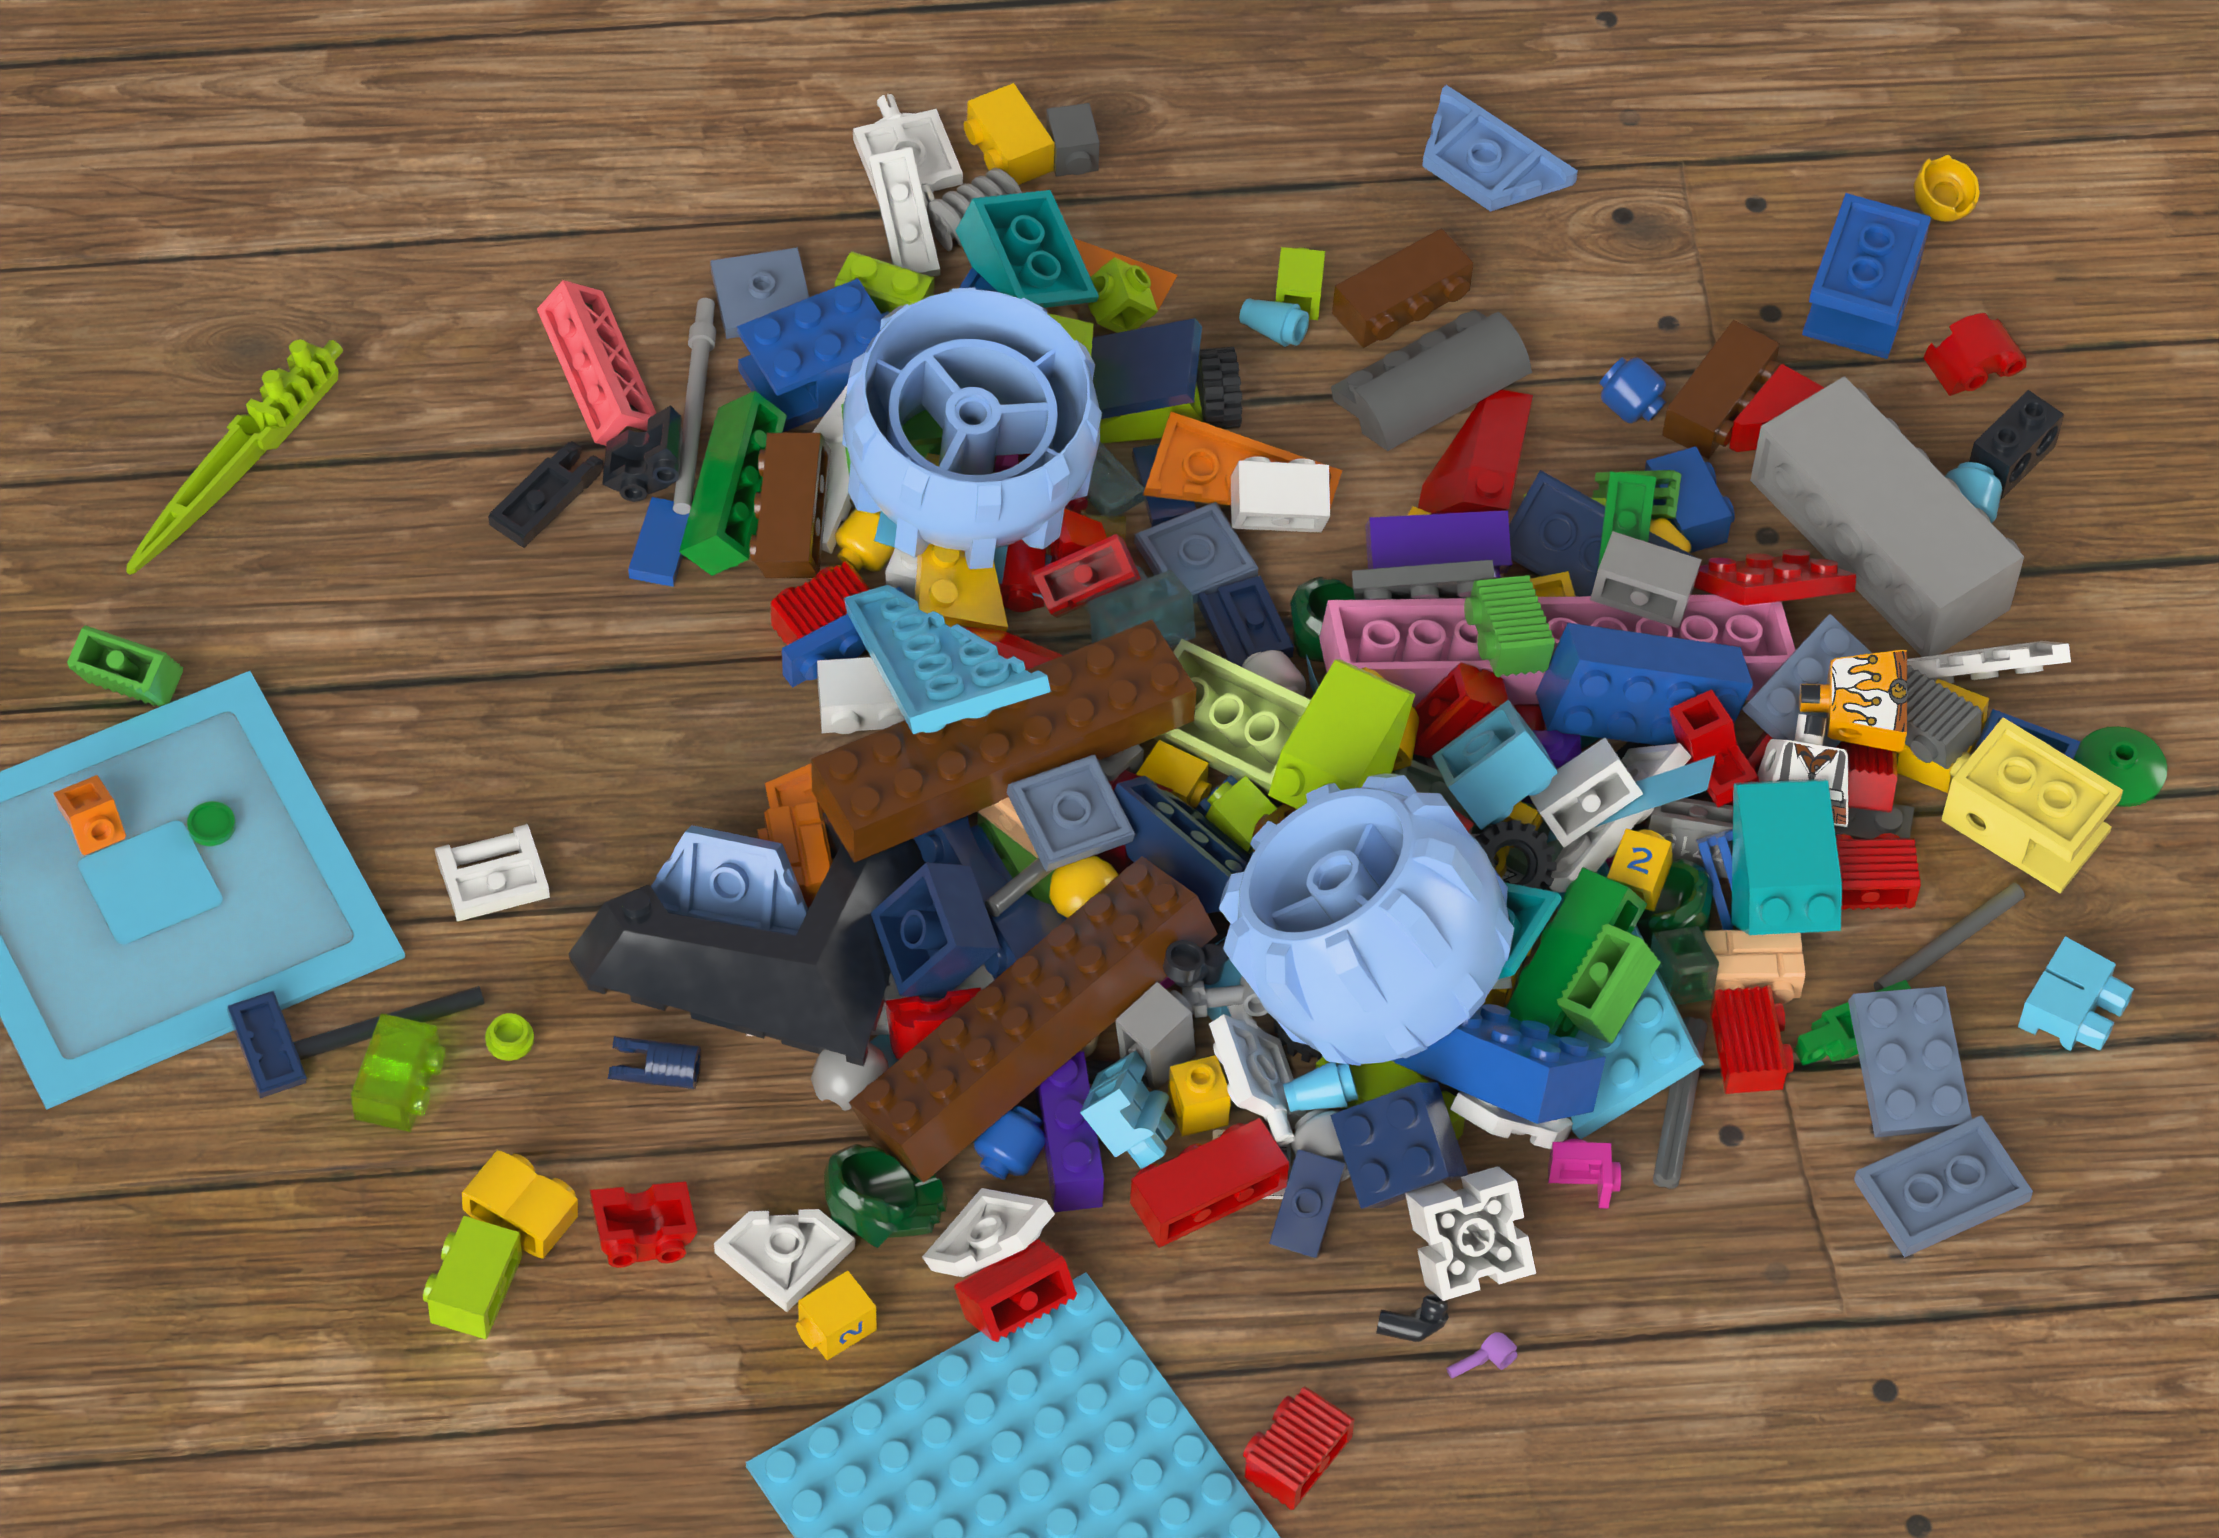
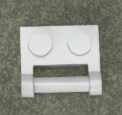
M528 824L514 827L513 833L455 848H451L449 844L435 848L438 866L443 876L457 922L550 898L549 886ZM519 851L518 854L457 869V866Z

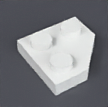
M1462 1091L1458 1092L1450 1110L1492 1135L1509 1138L1511 1133L1517 1135L1529 1134L1532 1135L1530 1141L1533 1145L1551 1149L1552 1142H1563L1566 1140L1573 1125L1572 1121L1568 1118L1536 1124Z
M981 1188L922 1258L931 1271L965 1277L1026 1249L1030 1243L1040 1236L1042 1229L1055 1213L1044 1199Z
M819 1209L799 1210V1215L769 1216V1211H749L714 1243L716 1255L785 1312H788L798 1300L802 1299L855 1249V1238Z

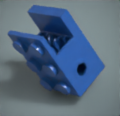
M1845 193L1811 290L1809 302L1812 303L1802 335L1888 359L1921 264L1931 217Z
M857 278L737 326V333L751 354L738 359V371L751 392H758L787 415L783 432L825 416L848 384L853 359L866 351L870 341L880 331L881 319L890 312L887 311L882 314L879 312Z

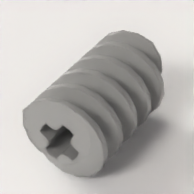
M993 168L986 173V176H978L972 180L971 184L965 183L958 187L956 192L949 191L943 195L942 199H934L928 203L927 215L930 228L936 239L947 251L952 250V239L962 247L955 230L972 199L1022 193L1020 187L1008 173L1001 169Z

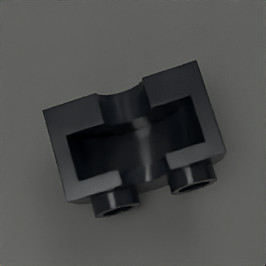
M670 405L648 418L647 431L634 432L628 429L606 442L602 484L620 492L623 499L638 502L644 500L647 494L666 489L676 482L680 474L683 443L681 415Z

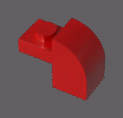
M1712 689L1669 708L1676 741L1691 755L1686 765L1715 756L1707 792L1717 807L1733 801L1734 783L1759 782L1757 773L1737 745L1733 720Z

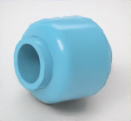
M1973 462L1961 463L1958 468L1950 470L1945 477L1952 479L1957 484L1960 492L1976 508L1983 510L1989 517L1990 522L1993 523L1997 517L2002 493L2001 482L1994 476L1993 470L1985 465Z

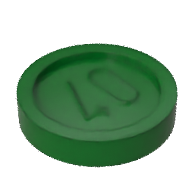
M209 801L201 803L192 809L187 818L189 835L198 844L217 846L232 837L235 832L236 822L233 811L227 805L221 802Z

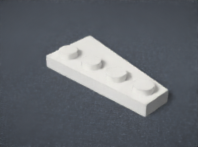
M1680 743L1630 748L1622 758V761L1626 764L1627 770L1636 782L1682 767L1689 761L1691 755ZM1654 808L1594 827L1564 847L1555 860L1557 862V870L1552 871L1551 877L1554 878V881L1550 886L1551 890L1558 893L1566 892L1569 884L1576 880L1582 867L1598 873L1597 870L1605 860L1616 854L1625 829H1632L1634 825L1644 821L1653 812Z

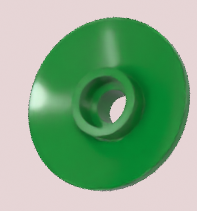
M2112 726L2093 731L2080 742L2074 757V761L2123 790L2121 799L2116 805L2120 807L2137 806L2150 801L2161 791L2167 777V761L2160 747L2147 735L2127 727ZM2117 756L2127 758L2128 760H2122Z

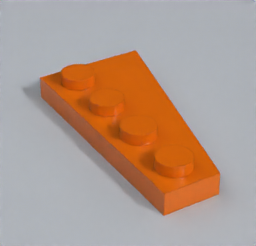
M1171 411L1142 496L1204 503L1216 502L1217 504L1231 506L1230 477L1238 461H1244L1246 458L1257 456L1266 457L1271 462L1289 463L1295 459L1308 458ZM1329 466L1330 509L1343 471Z

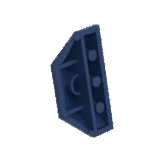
M1147 776L1118 783L1114 793L1135 833L1133 842L1125 844L1128 858L1135 862L1143 856L1195 893L1206 913L1220 912L1219 905L1223 890L1231 874L1244 872L1251 855L1199 811L1172 793L1159 789L1156 782Z

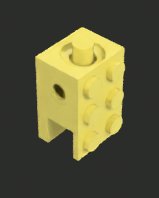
M2003 717L1972 755L1963 752L1962 756L1958 757L1950 770V775L1953 778L1941 821L2061 894L2110 833L2112 826L2105 823L2104 820L2119 803L2123 790Z

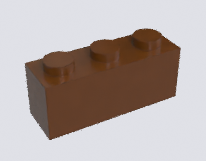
M1441 228L1335 285L1332 314L1362 348H1365L1378 340L1388 339L1396 330L1413 321L1425 319L1433 310L1448 302H1456L1470 291L1473 262Z
M1733 320L1667 407L1662 436L1688 449L1697 447L1701 456L1710 459L1719 445L1726 447L1730 442L1734 420L1781 365L1776 362L1780 343Z
M767 433L766 449H761L759 452L758 468L763 481L762 491L756 492L754 498V513L759 521L757 535L751 536L750 557L752 562L757 564L765 578H813L820 571L831 449L821 433Z

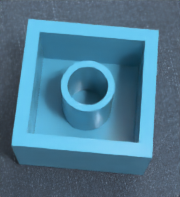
M1509 700L1432 756L1447 787L1481 830L1488 824H1497L1510 815L1514 805L1528 795L1534 796L1544 791L1550 785L1552 777L1558 774L1541 741Z

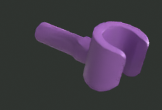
M1495 1332L1483 1342L1481 1349L1446 1368L1451 1379L1478 1365L1484 1364L1489 1359L1500 1370H1503L1517 1358V1352L1515 1351L1517 1346L1505 1334Z

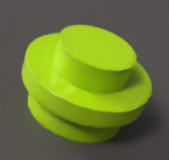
M513 1013L502 1014L496 1017L488 1026L485 1034L486 1046L489 1052L498 1059L506 1061L517 1060L527 1055L532 1049L534 1032L529 1022L523 1017Z

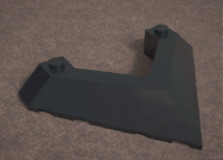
M823 813L830 853L834 860L796 936L668 913L650 884L606 901L568 953L569 959L588 990L606 994L608 989L630 995L631 1002L663 1011L668 1006L689 1011L691 1019L763 1039L765 1036L781 1040V1043L817 1054H820L824 1049L846 1056V1062L864 1067L868 1055L867 1045L872 1031H876L885 1003L884 993L886 987L890 986L893 978L871 912L926 862L923 860L921 851L914 838L854 863L826 814Z

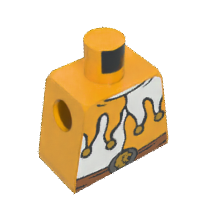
M1907 650L1848 656L1831 660L1827 684H1800V712L1827 713V737L1833 740L1903 752L1907 736Z

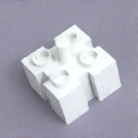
M1498 1166L1461 1177L1463 1189L1453 1191L1442 1182L1405 1193L1413 1231L1429 1244V1246L1417 1249L1425 1286L1443 1301L1480 1290L1478 1280L1480 1277L1488 1275L1498 1284L1536 1274L1529 1237L1513 1224L1514 1220L1524 1218L1517 1180Z

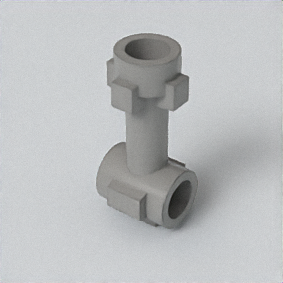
M1243 976L1240 978V985L1205 989L1204 981H1199L1193 986L1182 987V995L1190 1003L1193 1009L1192 1015H1195V1018L1207 1017V1008L1243 1004L1245 1012L1251 1016H1262L1268 1013Z

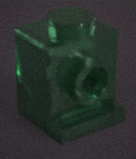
M1694 926L1653 933L1650 951L1661 962L1657 969L1675 1005L1713 999L1719 961L1699 927Z

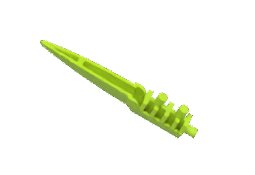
M299 339L289 345L291 355L287 358L290 372L278 368L277 370H268L262 375L264 385L260 388L263 402L251 398L246 404L248 414L237 415L228 424L227 429L229 431L190 475L148 531L127 564V574L136 573L167 548L220 500L267 450L277 449L338 381V368L334 362L343 353V348L339 343L329 340L323 348Z

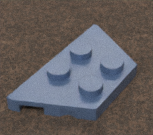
M1448 85L1442 88L1440 103L1431 127V135L1425 148L1422 167L1490 212L1572 186L1576 182L1578 170Z
M693 825L685 831L675 846L674 852L664 863L656 876L657 878L651 885L668 913L796 936L808 912L807 905L782 843Z

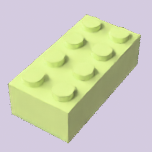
M1181 639L1173 653L1197 688L1194 721L1159 735L1154 739L1157 741L1161 740L1209 763V767L1228 776L1232 775L1238 781L1246 776L1262 793L1268 795L1281 750L1311 700Z

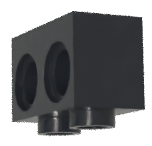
M2027 390L1974 442L1969 462L1979 463L1993 470L1994 476L2000 480L2002 485L2001 500L2056 447L2064 414Z

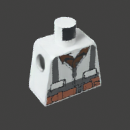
M1798 714L1794 741L1770 739L1757 774L1759 782L1828 780L1834 826L1847 827V751L1823 746L1827 718Z

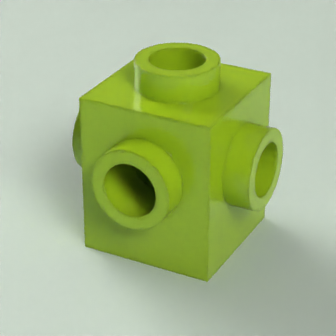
M1114 257L1091 276L1099 298L1096 302L1088 303V307L1096 318L1097 324L1116 333L1135 330L1158 312L1150 290V278L1141 267L1137 265L1132 266Z

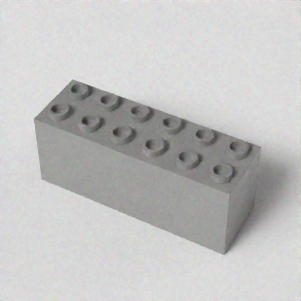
M1845 376L1761 426L1750 481L1826 559L1837 561L1838 568L1856 574L1855 589L1922 657L1941 654L2010 610L2024 556L2021 554L2017 544L2013 540L2005 538L1990 522L1987 514L1980 508H1976L1960 492L1957 484L1952 479L1946 478L1930 462L1927 454L1922 449L1916 448L1901 433L1897 424L1892 419L1886 418L1871 403L1868 395L1862 389L1856 388Z

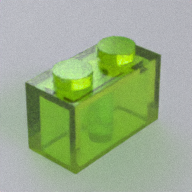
M381 1013L351 1092L355 1120L411 1132L417 1115L424 1116L430 1099V1088L427 1086L432 1074L439 1075L445 1058V1047L439 1045L437 1026Z

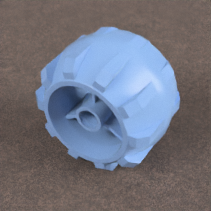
M975 287L949 289V292L929 296L912 305L906 304L897 307L881 319L880 331L870 341L866 351L853 359L848 378L847 393L843 405L842 444L847 447L851 461L848 493L856 509L869 513L883 511L897 525L895 547L913 557L921 555L929 544L946 549L965 551L966 563L969 569L993 568L995 548L1010 545L1021 539L1029 547L1046 548L1060 537L1065 506L1071 500L1087 496L1093 464L1100 441L1102 412L1099 409L1093 384L1095 363L1086 346L1077 340L1074 341L1061 324L1047 314V309L1028 299H1019L1000 292L976 290ZM924 410H927L943 429L939 467L920 455L912 447L902 430V426L909 419ZM1030 454L1025 460L1014 467L992 474L995 456Z
M1385 773L1368 776L1362 788L1340 791L1335 783L1324 785L1307 793V804L1292 812L1279 824L1276 825L1268 821L1251 840L1250 844L1255 852L1251 856L1245 871L1231 874L1223 890L1219 905L1220 911L1230 922L1223 949L1231 962L1254 990L1265 1010L1277 1020L1291 1040L1309 1045L1311 1048L1319 1051L1328 1062L1361 1066V1064L1383 1063L1402 1057L1408 1058L1426 1050L1428 1046L1451 1033L1466 1019H1470L1484 1004L1485 998L1497 982L1505 962L1508 961L1513 939L1514 927L1509 921L1506 907L1508 887L1493 868L1486 852L1478 841L1468 833L1440 793H1417L1405 775Z

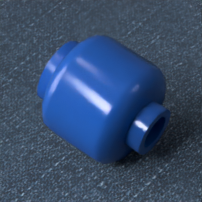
M1623 357L1620 358L1599 382L1603 387L1600 395L1603 403L1627 423H1635L1642 417L1649 422L1666 404V401L1661 398L1666 388L1665 380L1638 357L1631 358L1628 361Z
M1015 1105L975 1139L974 1149L983 1158L980 1167L1001 1180H1005L1008 1174L1014 1176L1027 1175L1046 1142L1045 1133L1041 1129L1042 1120L1025 1108Z

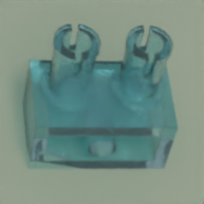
M1136 566L1141 581L1124 588L1119 586V590L1090 600L1088 605L1083 606L1090 614L1092 643L1151 619L1170 648L1179 644L1181 639L1187 641L1195 638L1193 595L1171 570L1148 578L1145 572L1139 566Z

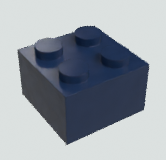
M926 862L871 912L900 996L944 998L947 992L953 991L1000 950L972 868L969 865Z
M1438 1082L1416 1083L1330 1115L1361 1209L1382 1208L1406 1199L1405 1193L1442 1182L1448 1184L1469 1175Z

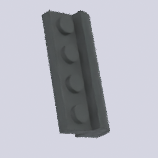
M1474 309L1459 315L1455 320L1439 329L1424 334L1420 339L1400 350L1387 354L1383 359L1361 371L1350 374L1348 378L1331 386L1334 402L1359 418L1362 434L1386 451H1389L1532 373L1524 343L1506 317L1500 312L1486 317Z

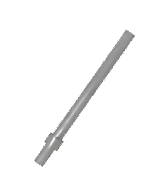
M709 298L698 300L695 323L690 326L688 345L692 351L682 427L683 443L680 474L676 481L673 503L674 512L681 515L690 513L709 352L715 347L716 328L713 326L715 303Z

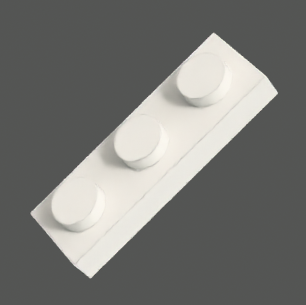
M912 147L869 156V163L893 265L931 277L940 275V266Z

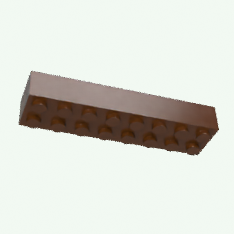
M1148 620L1026 670L1030 673L1039 670L1046 674L1051 689L1049 693L994 709L988 715L981 718H965L946 724L941 730L931 733L919 732L913 734L906 720L812 758V792L854 863L999 803V801L1008 798L1006 793L1008 784L1094 754L1098 761L1193 722L1197 688L1153 620Z
M1141 856L849 1101L871 1140L889 1155L899 1159L901 1165L923 1183L926 1182L1109 1027L1156 982L1161 983L1168 977L1163 970V962L1166 950L1170 944L1179 940H1187L1202 948L1217 935L1198 896Z

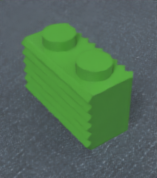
M1530 575L1475 580L1471 595L1464 602V614L1468 625H1475L1478 631L1477 645L1481 659L1489 660L1494 675L1498 678L1503 674L1508 677L1512 673L1517 676L1521 672L1526 675L1528 672L1535 674L1537 671L1544 673L1548 670L1555 639L1552 637V630H1549V623L1546 622V616H1544V612L1541 609V603H1538V596H1536L1535 589H1533V583L1530 582Z
M86 625L81 629L67 661L69 668L88 684L93 683L95 686H101L105 690L110 689L113 693L117 691L120 695L125 694L129 698L133 697L137 701L142 700L145 704L150 703L153 706L157 705L159 707L170 703L183 673V667L165 652Z
M1605 924L1602 926L1603 932L1597 934L1598 940L1592 942L1593 948L1587 950L1588 956L1582 958L1583 965L1577 966L1578 973L1572 975L1573 981L1567 983L1568 989L1562 991L1563 997L1557 999L1559 1007L1580 1031L1611 1044L1661 962L1657 960V957L1650 951L1651 949L1647 947L1648 945L1644 943L1643 939L1610 924Z

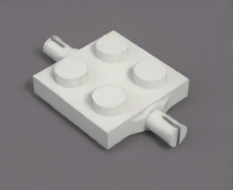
M887 94L886 101L885 95H882L877 100V105L881 110L883 118L874 124L853 128V141L876 198L877 194L869 156L912 147L926 210L928 203L935 199L932 192L963 184V172L937 109L916 114L900 113L895 97L892 94Z
M1243 1004L1227 1006L1231 1017L1223 1014L1209 1023L1215 1040L1213 1044L1214 1053L1223 1064L1229 1081L1227 1085L1228 1093L1238 1107L1264 1117L1265 1121L1269 1123L1273 1138L1278 1146L1287 1145L1295 1139L1291 1129H1294L1297 1121L1306 1112L1305 1110L1290 1112L1283 1084L1291 1082L1294 1078L1280 1039L1265 1033L1258 1027L1252 1016L1245 1012Z

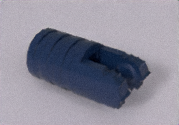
M614 1036L612 1048L623 1053L647 1054L645 1069L632 1068L625 1065L609 1067L608 1079L696 1089L701 1066L700 1046Z

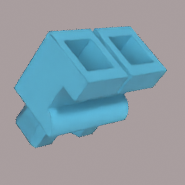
M2065 936L2047 965L2046 970L2027 998L2018 1028L2036 1035L2039 1029L2059 1037L2062 1046L2070 1052L2077 1041L2101 1051L2112 1031L2114 1022L2094 1011L2099 1006L2119 1017L2122 1016L2130 1002L2134 989L2112 976L2116 966L2114 962Z
M1135 1050L1097 1073L1080 1113L1114 1157L1128 1151L1137 1165L1143 1169L1165 1155L1167 1147L1163 1142L1173 1134L1175 1125L1164 1112L1169 1096L1165 1092L1158 1090L1149 1092L1141 1081L1147 1065Z

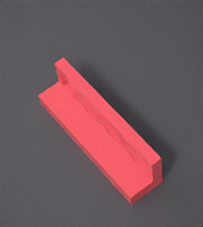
M562 280L537 308V311L594 443L606 446V442L618 436L626 426L647 431L648 418L655 415L656 410L603 291ZM585 303L591 304L594 311H592ZM629 403L632 406H634L638 410V412L632 411Z

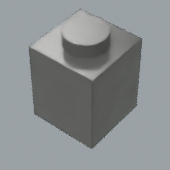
M1090 103L1046 109V131L1055 143V176L1080 175L1086 172L1098 171L1100 142Z

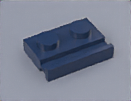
M1261 576L1218 587L1217 592L1206 595L1205 592L1198 593V607L1222 658L1242 667L1249 656L1258 652L1276 650L1283 652L1288 658L1293 657L1294 646Z

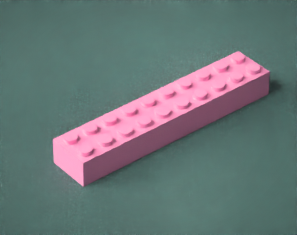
M1691 595L1678 629L1591 601V596L1538 597V603H1541V609L1544 612V616H1546V622L1549 623V630H1552V637L1555 639L1552 656L1567 623L1741 647L1753 681V686L1746 700H1750L1795 651L1781 601L1743 606L1716 595ZM1466 598L1328 600L1319 637L1326 672H1328L1335 659H1341L1358 668L1367 667L1376 671L1385 680L1416 693L1412 706H1416L1460 662L1475 666L1479 671L1485 669L1493 672L1489 660H1482L1479 655L1476 626L1468 625L1465 619L1464 602ZM1537 671L1535 674L1528 672L1526 675L1521 672L1517 676L1512 673L1508 677L1504 674L1501 675L1510 703L1512 705L1539 704L1536 691L1545 672Z

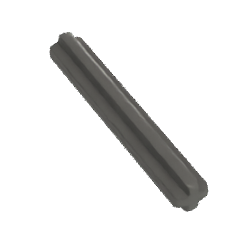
M1691 1016L1683 1019V1022L1702 1059L1708 1025L1703 1019H1695ZM1700 1067L1670 1085L1653 1175V1182L1658 1187L1674 1189L1679 1185Z

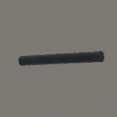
M477 986L293 1043L299 1059L303 1060L484 1005V999L480 987Z

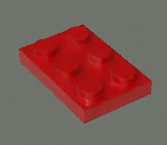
M1786 549L1782 551V556L1773 557L1768 554L1752 553L1746 555L1745 561L1737 562L1729 558H1711L1708 565L1699 567L1694 587L1740 605L1748 606L1855 592L1856 574L1838 568L1837 561L1810 558V552L1806 550Z

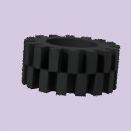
M1235 348L1200 349L1196 382L1203 416L1202 422L1221 429L1241 427L1242 392L1240 391L1241 379L1239 377V364Z
M1518 820L1503 821L1483 829L1480 835L1474 837L1486 852L1492 866L1496 853L1504 846L1516 847L1524 853L1528 863L1527 872L1519 882L1510 884L1542 890L1552 885L1554 878L1551 877L1552 871L1557 870V862H1552V854H1555L1553 846L1548 847L1545 841L1548 837L1544 832L1538 833L1535 831L1536 826L1530 823L1522 824Z

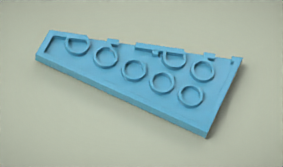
M884 585L844 598L849 618L913 734L935 732L944 728L946 724L965 718H981L988 715L994 709L1051 692L1046 674L1039 670L1033 673L1026 671L1024 662L1014 656L1005 659L998 654L997 646L958 624L949 627L945 624L944 617L935 611L928 614L921 611L916 600L890 585Z
M1606 861L1597 870L1598 874L1604 877L1608 876L1610 870ZM1565 892L1559 893L1562 900L1557 906L1558 911L1564 902ZM1636 925L1631 934L1643 939ZM1658 968L1611 1044L1580 1030L1575 1038L1587 1042L1589 1050L1606 1056L1594 1111L1572 1116V1131L1579 1139H1583L1704 1065Z

